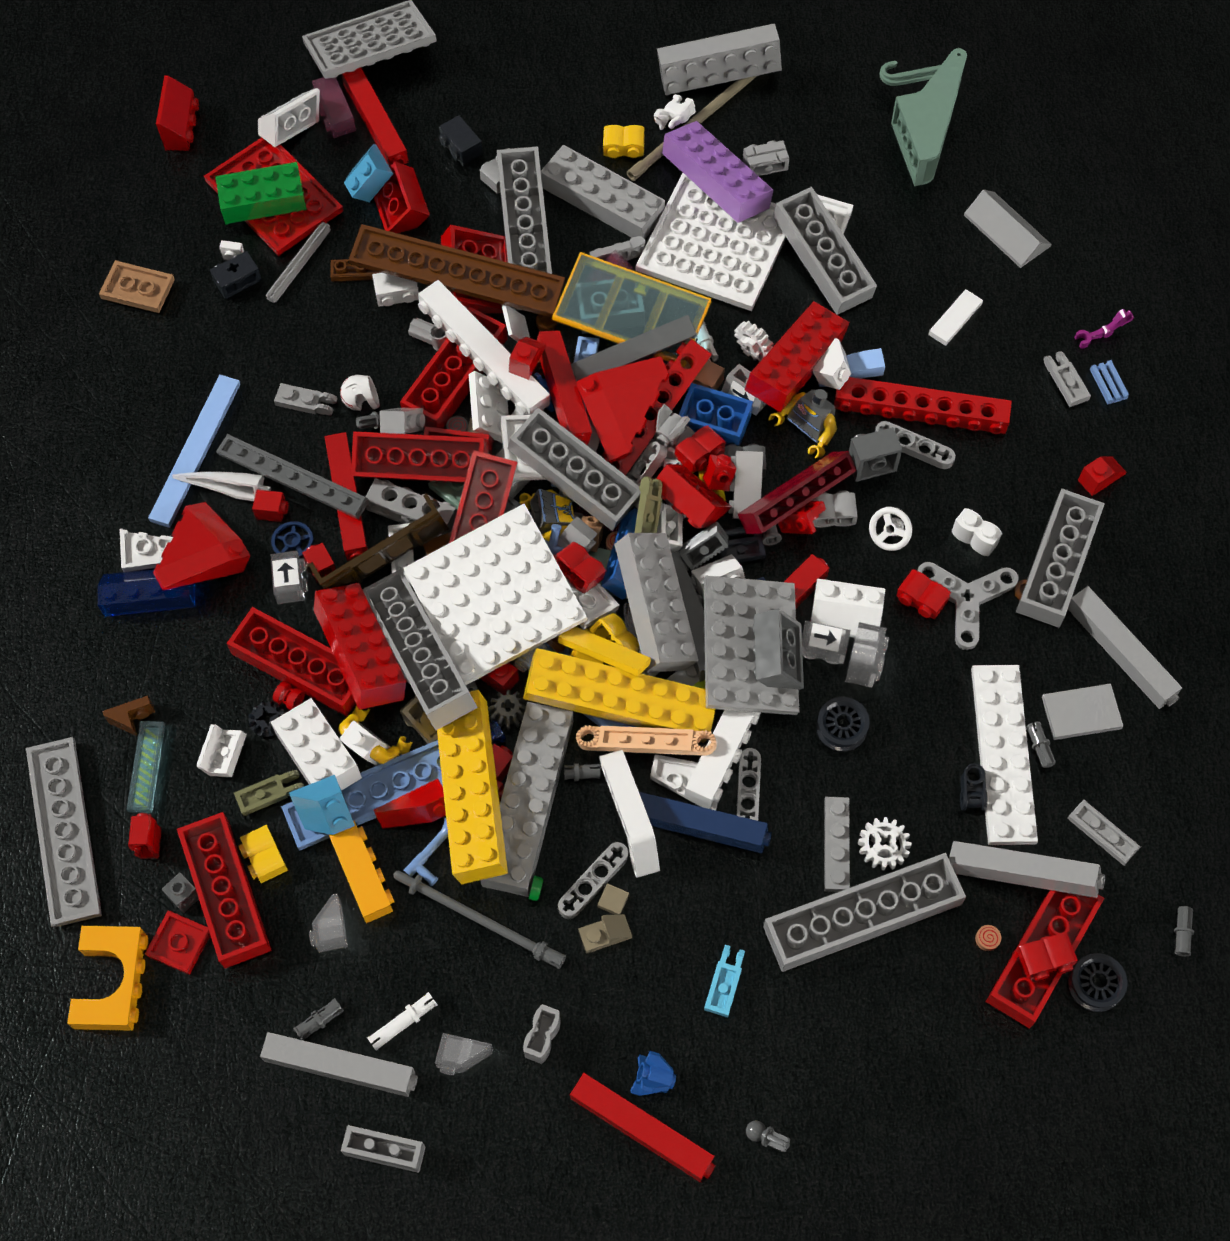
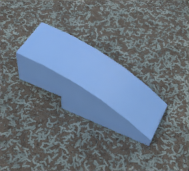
M881 348L846 355L851 372L849 377L862 379L883 376L885 363ZM818 383L819 387H828Z

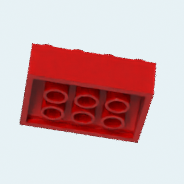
M450 225L441 236V245L508 262L505 236ZM450 291L467 310L471 307L483 314L503 313L502 304Z

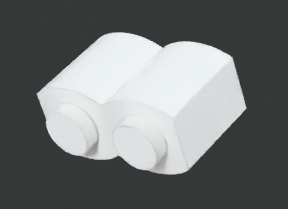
M966 508L957 517L952 529L953 535L958 540L970 544L976 552L984 556H989L1002 535L1001 530L996 525L983 521L978 513Z

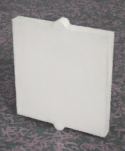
M502 305L508 335L516 341L524 337L530 338L525 316L516 311L515 308Z

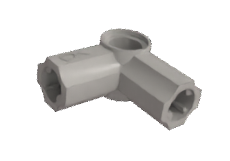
M419 318L413 319L410 323L409 335L431 344L436 351L439 350L447 339L445 331L442 328H437L434 324Z

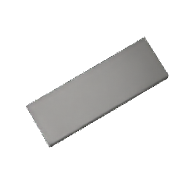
M1085 800L1067 818L1122 865H1125L1140 848L1136 842Z

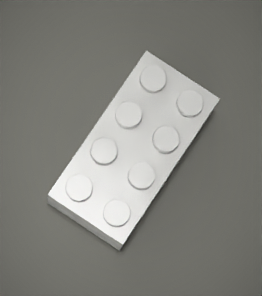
M312 698L271 721L277 737L308 784L335 775L342 791L362 779L357 764Z

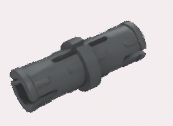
M334 998L317 1012L314 1010L309 1018L293 1029L300 1039L304 1041L320 1028L324 1029L326 1027L325 1024L344 1011Z

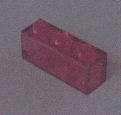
M323 77L312 81L313 89L318 88L320 90L319 114L321 117H325L323 120L327 131H331L333 138L356 131L354 117L336 77L327 79Z

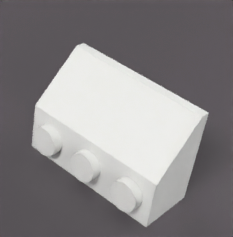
M315 88L302 93L266 115L261 116L258 119V135L276 147L319 122L320 90Z
M817 579L809 631H812L813 623L843 629L841 636L877 641L885 589Z

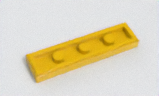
M576 626L558 637V643L636 676H639L650 665V657Z

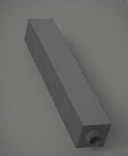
M686 315L571 364L575 379L578 381L596 372L642 361L683 342L685 343L690 339H694L698 335L690 316Z

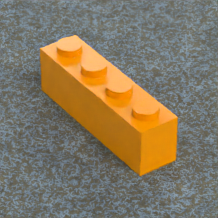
M354 820V827L334 835H329L363 918L366 923H369L393 912L390 904L394 903V899L389 889L384 891L381 883L385 881V878L380 868L375 870L372 862L376 860V857L371 847L366 849L363 841L367 840V836L362 826L357 828Z

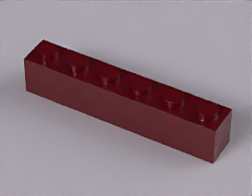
M849 451L831 452L738 513L746 534L764 533L856 472L857 470Z

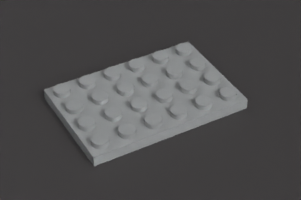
M412 0L302 36L305 46L325 79L335 78L345 72H353L357 68L373 65L375 62L383 59H391L401 53H409L413 49L426 47L437 41L435 33Z
M705 576L706 708L797 715L799 713L798 689L767 687L756 680L754 675L756 661L753 651L755 645V634L753 632L754 614L779 608L796 620L795 583Z

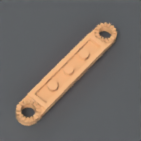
M589 725L584 728L581 727L577 731L578 733H576L579 747L589 751L616 752L623 750V752L706 756L712 754L717 747L714 734L707 730L694 731L691 729L618 726L591 727ZM587 734L594 735L593 741L591 740L590 743L582 741V738ZM702 739H709L711 741L705 748H701L698 745Z

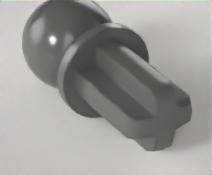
M372 412L371 415L357 417V428L373 427L378 429L380 427V413Z
M752 1121L746 1127L747 1137L755 1142L762 1140L761 1143L764 1147L771 1146L781 1152H786L790 1146V1139L775 1132L771 1126L766 1129L765 1125L760 1121Z

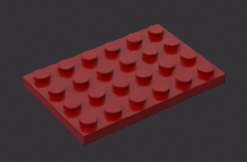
M261 137L204 175V178L218 194L215 176L293 162L298 163L307 210L245 221L280 256L313 233L321 222H329L344 210L343 206L281 144L274 147Z

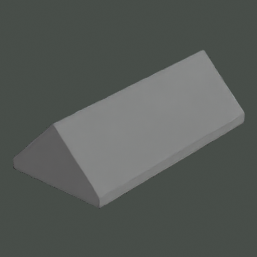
M982 190L964 213V216L1020 268L1051 247L1050 242L993 191Z

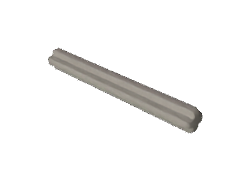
M321 222L266 294L269 301L276 303L331 231L328 224Z

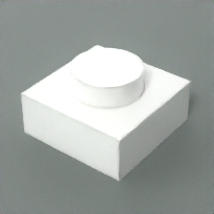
M221 240L219 248L224 260H230L234 256L244 253L242 243Z

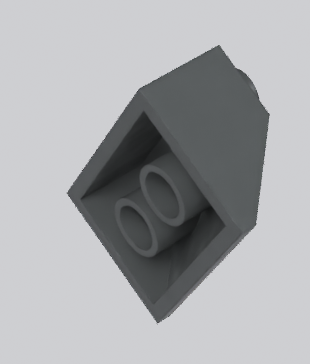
M779 608L754 614L753 632L755 634V645L753 651L756 661V667L754 668L756 680L767 687L804 689L801 623Z

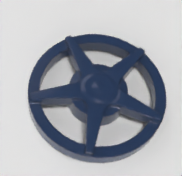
M296 521L280 525L274 531L271 539L274 552L283 559H299L304 557L302 552L306 551L314 542L310 528ZM292 527V530L284 536L278 535L282 530ZM296 527L305 529L309 535L300 536L296 532ZM276 539L284 542L285 547L281 552L276 548ZM309 540L307 547L302 551L300 548L302 542ZM289 550H296L298 552L295 555H286Z

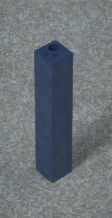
M639 792L651 826L758 853L763 852L764 846H769L771 832H768V823Z

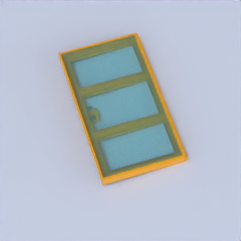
M580 252L552 320L619 344L689 315L698 335L711 304V298ZM680 345L658 353L654 357L661 356L665 361L669 362L670 359L675 361L678 357V354L675 352ZM682 360L681 365L685 367L687 361Z

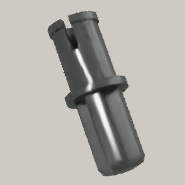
M1034 722L1035 729L1033 724L1030 723L1026 726V729L1033 742L1032 749L1036 750L1042 767L1049 768L1056 762L1049 746L1050 740L1046 739L1040 722Z
M1188 906L1178 908L1177 928L1174 929V933H1176L1175 954L1179 956H1191V937L1194 934V930H1192L1193 909Z

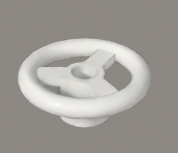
M885 507L878 510L872 516L869 532L877 546L884 550L896 551L906 546L912 536V524L909 517L902 510L895 507ZM891 514L897 515L902 521L899 518H892ZM881 516H884V531L877 535L876 523ZM890 525L894 527V531L890 530ZM898 535L904 537L896 544L883 542L888 536Z

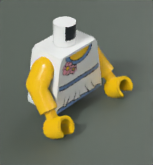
M356 706L353 713L339 725L338 730L342 735L340 741L376 766L387 763L399 756V754L408 753L413 743H405L406 737L402 736L399 738L397 746L391 747L359 723L364 721L370 709L367 711L359 710Z

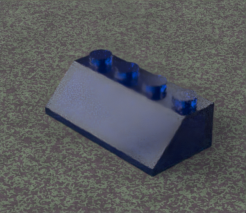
M154 569L104 574L98 583V607L105 617L195 607V585L189 584L162 590L153 574Z

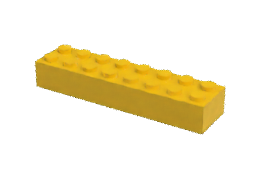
M536 648L532 657L523 697L525 700L642 728L691 729L694 731L707 730L711 732L715 709L706 708L705 689L645 674L636 676L617 667ZM702 739L699 742L704 743L707 739Z
M479 690L470 692L478 708L437 730L452 875L461 884L508 874L488 706L486 699Z

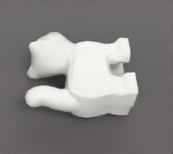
M675 94L673 100L664 109H657L654 113V119L659 125L660 130L664 129L669 120H671L668 125L670 129H673L680 123L687 122L690 116L696 112L694 101L686 98L685 102L680 104L682 97Z

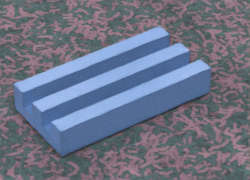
M1111 360L1107 361L1106 364L1100 363L1099 366H1091L1090 371L1107 405L1128 398L1129 394ZM1099 371L1102 372V374H1103V376H1104V378H1105V380H1106V384H1105V382H1104V380H1103L1101 374L1099 373ZM1108 388L1111 389V391H1112V393H1113V395H1114L1113 398H1112V396H1111V394H1110Z

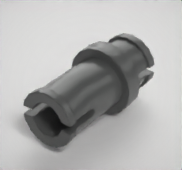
M573 763V765H564V779H574V781L591 778L600 779V764L579 765V763Z

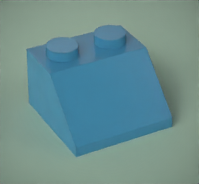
M376 144L370 147L351 170L344 182L352 198L370 202L394 174Z
M335 775L289 792L304 829L334 835L355 826Z

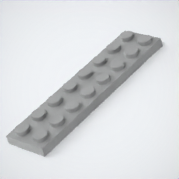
M70 737L26 748L51 926L55 928L102 916L75 739Z

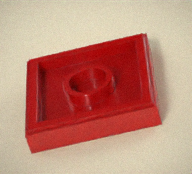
M168 910L145 955L190 975L210 937L209 929L204 925Z

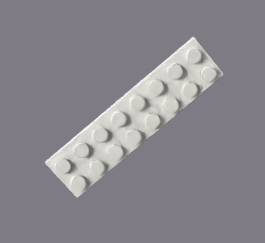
M974 665L971 671L980 764L986 773L988 797L987 809L985 811L988 845L1037 844L1038 838L1019 665Z

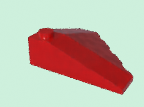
M661 356L596 372L576 381L581 397L610 463L631 454L634 445L631 443L636 433L641 434L647 422L645 415L649 407L654 408L660 392L657 390L661 382H666L669 377L668 370Z
M206 502L185 506L182 513L184 516L181 521H178L172 533L173 538L171 542L167 543L161 555L162 560L160 564L156 565L153 574L162 590L172 589L242 573L249 561L250 554L239 536Z

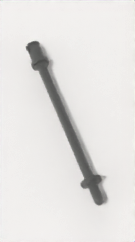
M401 871L394 872L393 876L397 881L410 887V894L413 895L418 891L530 950L535 956L534 959L538 961L541 959L557 969H560L563 965L566 955L552 949L545 941L536 943L422 883L423 877L419 874L413 878Z

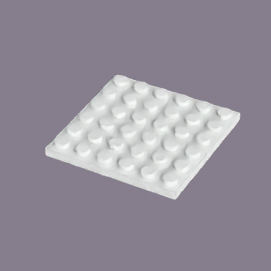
M682 173L636 264V271L752 311L786 239V236L773 218L776 204L771 202L770 209L737 223L692 180Z
M525 504L403 568L465 685L588 620Z

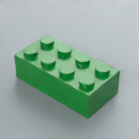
M297 162L215 176L220 209L225 224L307 210Z

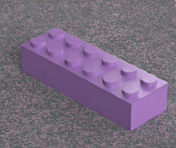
M695 121L665 134L662 154L737 223L770 209L773 189L700 123Z

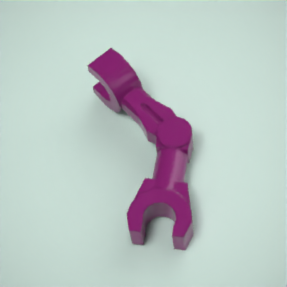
M1122 309L1108 325L1091 333L1086 330H1079L1074 338L1085 339L1081 341L1079 347L1086 348L1091 340L1111 336L1115 329L1132 321L1134 316L1131 311L1126 312L1125 309Z

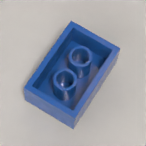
M691 383L679 415L690 418L686 426H689L694 432L708 425L726 441L725 446L729 444L740 446L752 416L753 401Z

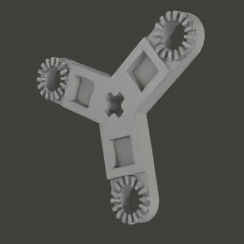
M925 562L918 568V571L921 573L926 569L932 570L934 577L930 579L943 585L951 592L949 601L955 604L956 645L962 648V650L975 648L979 641V605L1010 590L1012 591L1018 583V574L1011 568L999 569L970 583H966L931 562ZM1002 575H1009L1008 577H1011L1013 582L1010 584L1003 583L1000 577ZM965 593H969V597L973 598L970 601H966L963 596ZM968 633L972 636L973 641L970 643L964 642L961 639V635Z

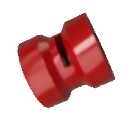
M282 681L275 689L273 701L278 704H285L287 709L292 710L302 704L305 692L299 688L294 689L290 683Z

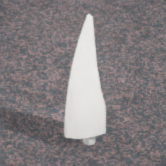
M191 472L172 475L173 479L208 488L236 499L254 501L256 490L271 491V487L263 486L264 476L233 472Z

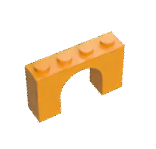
M81 927L78 950L84 956H105L120 959L124 967V978L117 991L109 997L103 999H71L67 1024L73 1029L133 1031L134 1023H137L139 1018V1009L136 1008L137 999L141 998L142 995L140 976L145 971L143 953L148 948V935H146L141 927Z

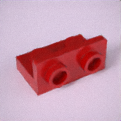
M810 501L778 523L781 532L813 534L816 532L813 521L826 510L823 501Z

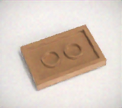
M115 261L99 295L104 300L159 313L175 279L172 274Z

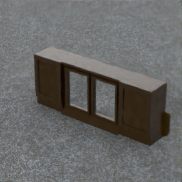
M425 494L423 497L432 511L326 576L313 562L307 564L305 568L310 574L314 573L323 589L355 583L361 584L363 579L418 545L423 546L449 530L437 510L440 507L437 500H431Z

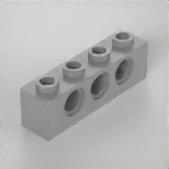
M375 478L365 496L370 501L366 506L368 511L403 524H411L432 511L423 495L415 493L408 487H398L388 480ZM390 498H396L394 501H388ZM437 501L440 505L437 510L449 530L439 535L441 536L451 532L457 512L452 504ZM411 505H415V506H416L415 508H412V509H409V508H408V507L411 506Z

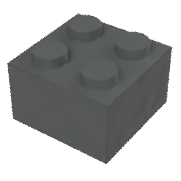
M893 427L888 429L881 428L866 435L858 434L851 438L849 453L857 470L853 473L855 482L897 471L902 447Z

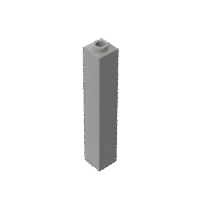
M1089 586L1071 598L1068 610L1159 709L1166 704L1171 706L1179 699L1178 693L1182 689L1179 683Z
M953 841L949 861L955 874L1095 898L1098 897L1099 889H1103L1105 884V875L1101 873L1099 864Z
M267 1032L260 1055L264 1062L409 1097L410 1090H415L418 1079L413 1067L270 1032Z

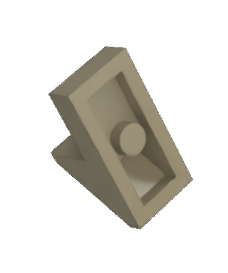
M415 695L400 712L406 725L413 727L429 744L438 738L437 730L435 731Z
M625 914L601 916V921L578 928L586 954L632 938Z

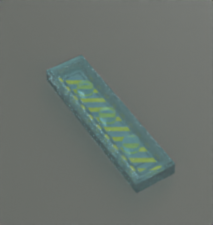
M140 721L127 803L128 812L152 813L165 731L164 722Z

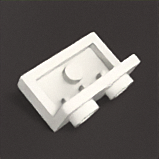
M211 724L197 762V767L209 776L232 777L247 734L240 730H223L219 726Z

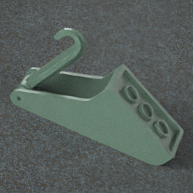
M954 49L942 65L888 74L887 70L897 66V61L885 63L880 69L879 74L882 82L890 86L929 80L921 91L896 97L891 121L914 186L930 183L934 179L967 58V53L963 49Z

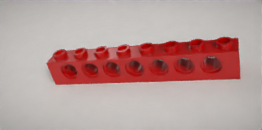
M690 339L687 344L683 342L675 352L678 354V357L675 361L670 359L666 365L669 377L675 378L678 386H672L669 383V377L666 382H661L657 391L665 397L666 403H660L657 400L654 408L649 407L648 411L653 414L654 419L652 421L647 420L640 438L634 437L631 443L634 445L631 454L612 462L624 475L629 472L655 435L659 409L665 404L673 410L712 355L694 340ZM681 361H687L690 369L683 368ZM604 451L602 456L605 457L604 459L610 463L606 455V452Z
M849 377L840 390L836 389L834 401L835 409L844 412H860L864 415L874 414L885 418L894 417L906 421L947 425L952 428H968L972 431H988L993 434L1006 433L1011 411L1010 400Z

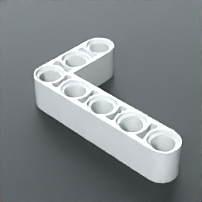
M623 750L599 756L605 779L627 836L631 863L636 878L660 871L655 835Z

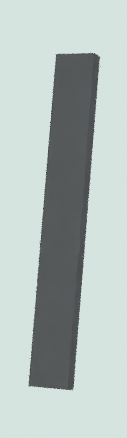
M229 434L226 435L216 451L218 455L356 519L360 518L370 502L365 496Z

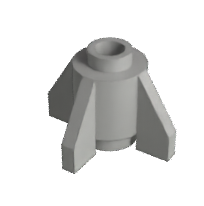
M663 404L658 411L656 439L665 447L668 445L675 446L684 439L691 437L695 432L689 426H686L690 421L688 416L681 417L676 413L671 415L673 411Z

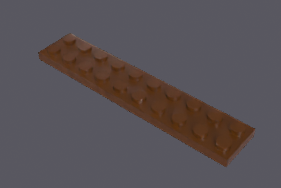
M361 224L349 257L350 265L426 285H431L439 280L449 291L551 318L556 310L565 283V277Z

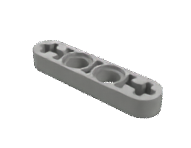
M887 421L880 422L876 426V430L893 427L898 440L901 437H907L911 443L908 445L900 443L903 453L941 469L952 467L955 460V452L951 448ZM925 445L931 451L929 453H922L919 447ZM944 455L948 456V459H946V461L942 460Z
M753 748L743 750L740 756L736 816L744 818L745 816H750L749 819L758 821L761 755ZM749 755L755 760L752 763V770H747L748 761L744 760ZM745 777H752L756 784L753 787H746L742 780ZM745 799H751L755 806L751 810H746L742 807L741 802Z
M615 842L609 845L561 897L558 909L562 917L566 919L575 918L628 860V849L624 844ZM619 850H621L622 858L616 857L612 861V865L615 867L612 868L611 864L609 863V861L613 858L612 851L618 852ZM598 866H605L608 869V874L605 877L596 876L595 869ZM581 884H590L592 886L591 893L582 895L578 890ZM575 893L578 899L573 904L574 910L564 911V903L571 904L574 900L572 894Z

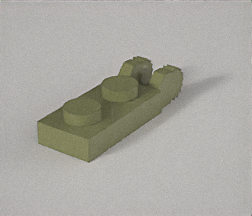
M644 476L639 486L641 493L634 533H657L662 502V481L659 479L652 480L651 477Z
M292 770L282 775H275L235 792L234 795L242 815L246 816L284 800L290 796L289 792L304 787L303 783H296L286 788L282 784L299 778V772Z

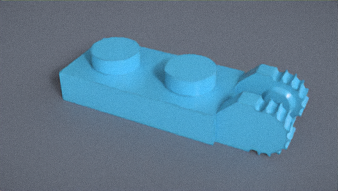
M725 945L721 960L718 961L704 1007L705 1011L728 1017L745 954V951L740 949L736 956L735 966L726 964L731 951L728 945Z

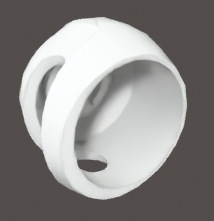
M354 375L343 382L340 396L348 408L361 411L362 403L366 400L373 410L379 408V398L370 376Z

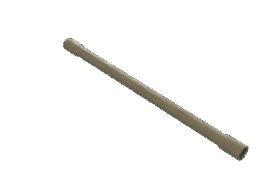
M757 76L735 81L683 126L695 121L701 124ZM664 142L627 171V175L632 181L638 179L651 165L663 156Z

